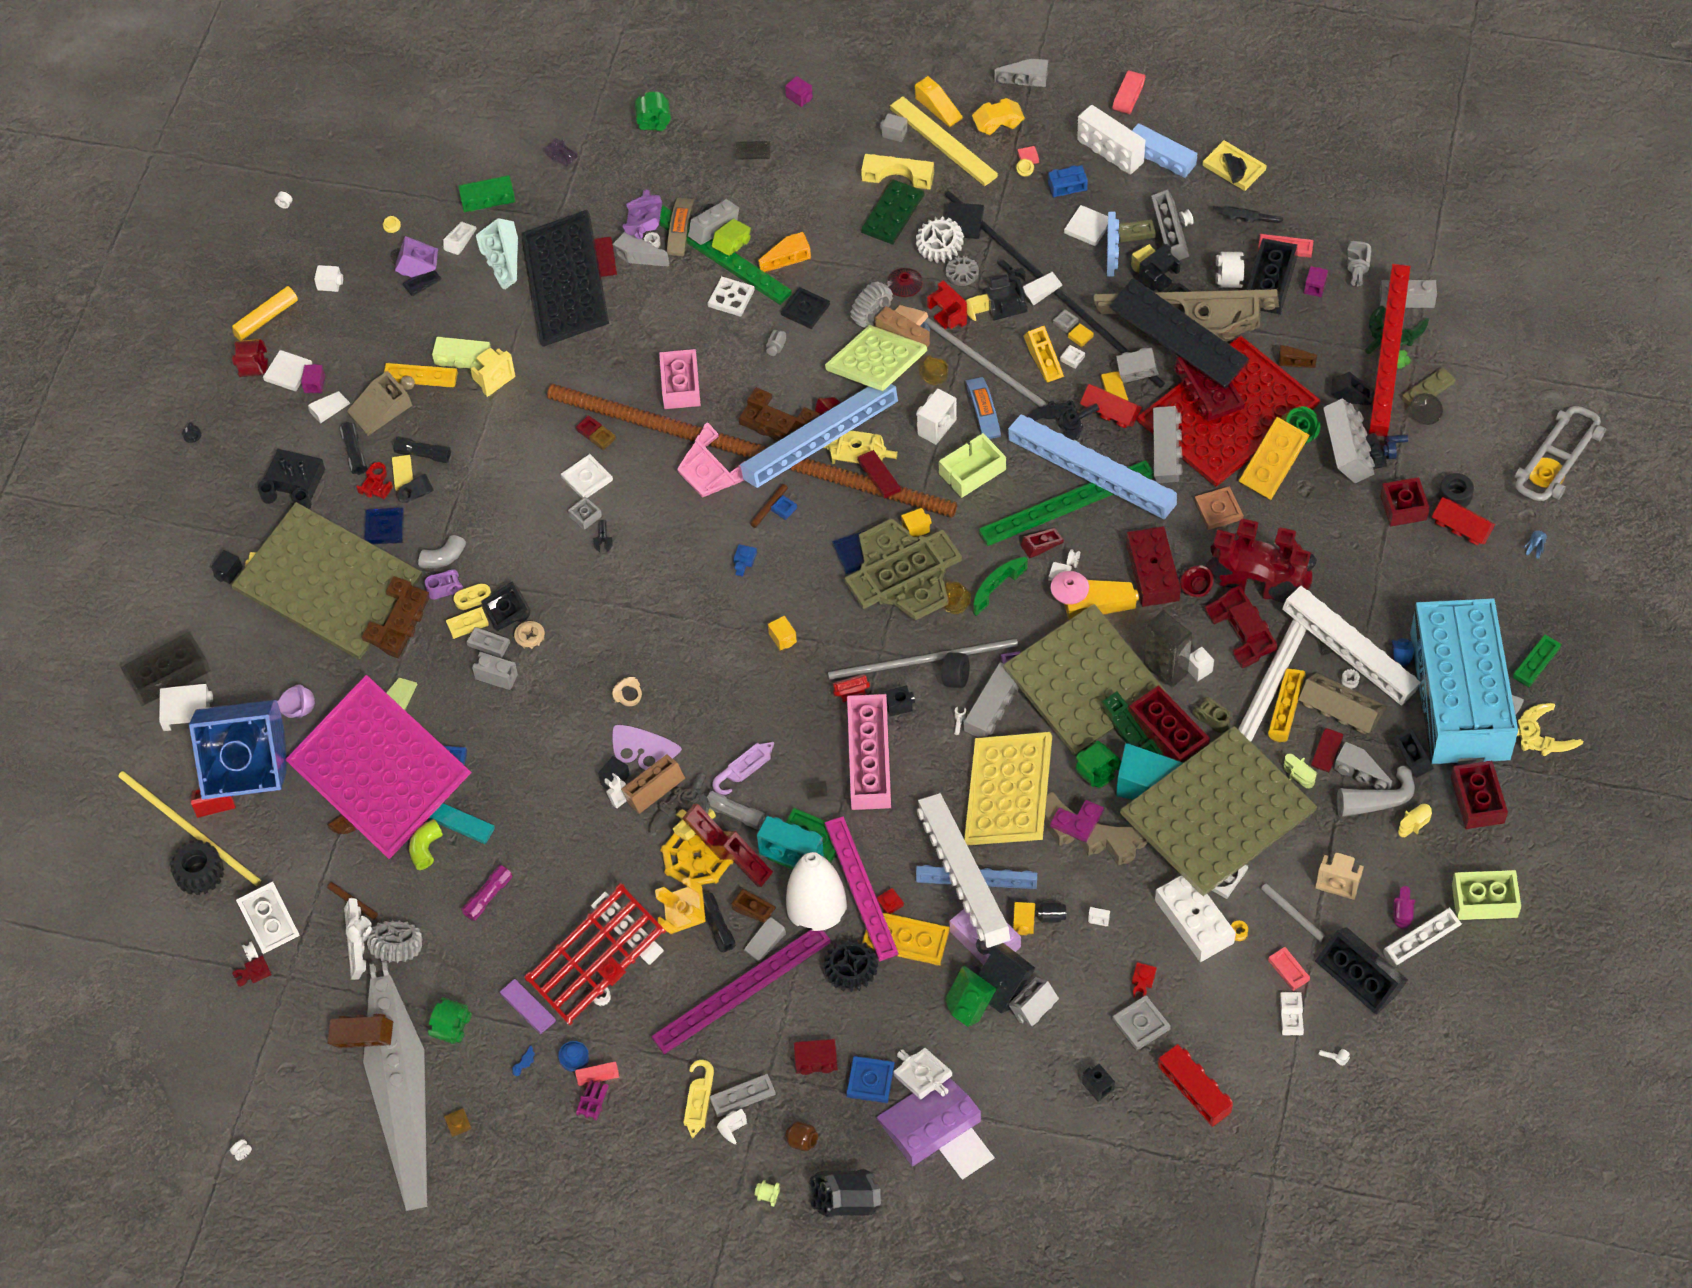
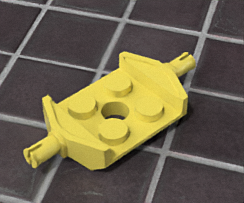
M849 431L823 447L829 450L832 464H835L836 460L859 463L857 457L872 450L876 452L881 461L885 457L897 459L898 455L897 451L886 450L881 435L858 431ZM855 443L861 444L858 448L852 447Z

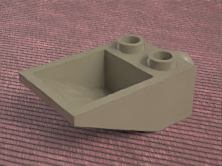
M386 371L370 383L347 412L366 435L369 436L412 406L409 395L405 390H411L415 385V381L411 376H404L399 384Z

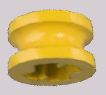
M1234 921L1231 924L1234 931L1236 932L1237 928L1242 929L1240 934H1235V941H1243L1247 937L1248 926L1243 921Z

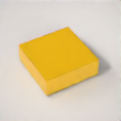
M1082 324L1077 325L1068 334V338L1080 347H1083L1094 336V333Z

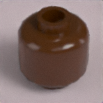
M798 1121L788 1127L786 1138L791 1148L806 1152L816 1146L818 1133L814 1126Z

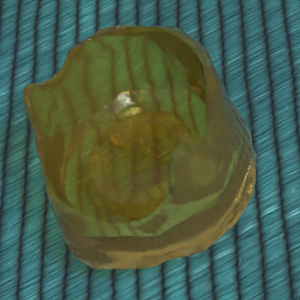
M928 355L921 366V375L928 384L939 385L948 378L949 369L947 363L943 359L932 358Z
M959 582L946 583L945 589L948 605L943 608L951 614L964 612L971 602L970 591Z

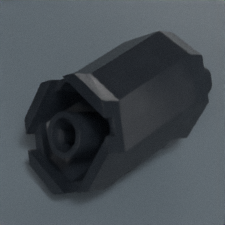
M866 1169L857 1171H820L809 1179L812 1190L811 1206L826 1217L873 1215L877 1212L875 1209L881 1206L880 1187L878 1183L874 1184L872 1181L875 1178L874 1174Z

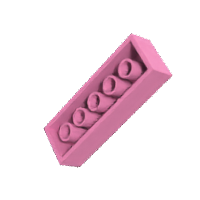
M886 694L847 696L852 810L891 808Z

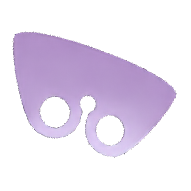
M624 725L613 727V748L616 758L624 763L632 762L638 755V749L642 748L644 753L640 755L638 763L644 770L649 768L643 764L645 757H654L656 763L666 754L673 759L682 750L676 743L659 735ZM625 748L633 751L632 757L628 759L622 758L620 753Z

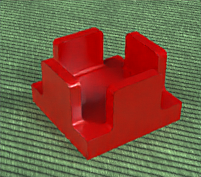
M944 280L938 283V289L927 297V308L932 309L938 305L942 309L941 312L934 316V320L942 328L947 329L949 327L952 329L957 325L962 328L967 324V302Z

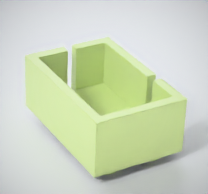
M984 433L970 441L971 456H969V445L965 444L939 461V474L948 484H951V487L961 498L1006 470L1005 455Z

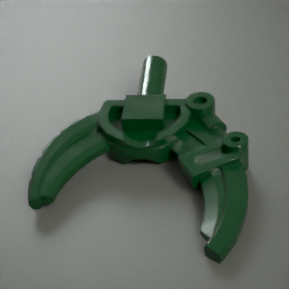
M1383 305L1374 310L1370 316L1369 328L1375 340L1365 349L1367 354H1371L1381 344L1384 325L1382 324V315L1385 311ZM1429 318L1420 321L1411 330L1409 328L1402 330L1400 347L1403 344L1412 346L1414 340L1426 330Z

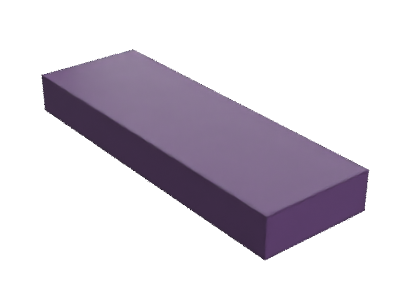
M516 979L500 991V995L539 1034H542L556 1022L555 1018Z

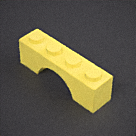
M865 154L861 169L862 181L880 183L883 178L889 175H902L912 182L913 187L931 190L934 162Z

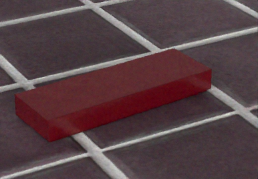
M874 450L857 457V461L884 499L901 492V487Z

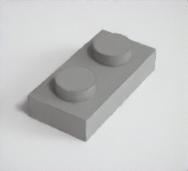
M477 627L474 628L467 640V646L500 658L503 657L510 644L508 638Z

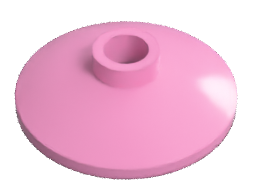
M1061 572L1051 582L1052 595L1056 600L1064 604L1079 603L1086 598L1089 592L1087 579L1078 572Z

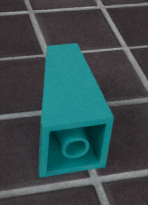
M1125 744L1118 774L1116 796L1134 800L1183 763L1131 744Z

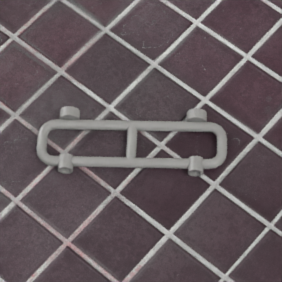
M1580 406L1570 407L1565 412L1559 411L1556 417V421H1558L1556 426L1526 468H1519L1516 472L1515 478L1517 481L1515 485L1519 493L1536 501L1547 500L1551 495L1558 500L1562 497L1566 487L1560 484L1562 479L1592 438L1600 442L1605 434L1606 428L1600 426V417L1595 412ZM1578 413L1592 419L1593 423L1574 451L1569 454L1551 446L1563 427L1568 424L1571 416ZM1546 452L1566 460L1544 493H1536L1523 486Z

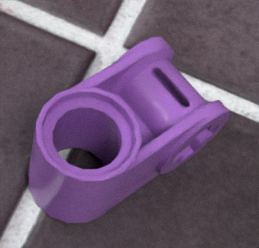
M448 570L428 576L425 580L426 591L429 592L430 599L455 595L458 591L463 590V585L458 580V571Z

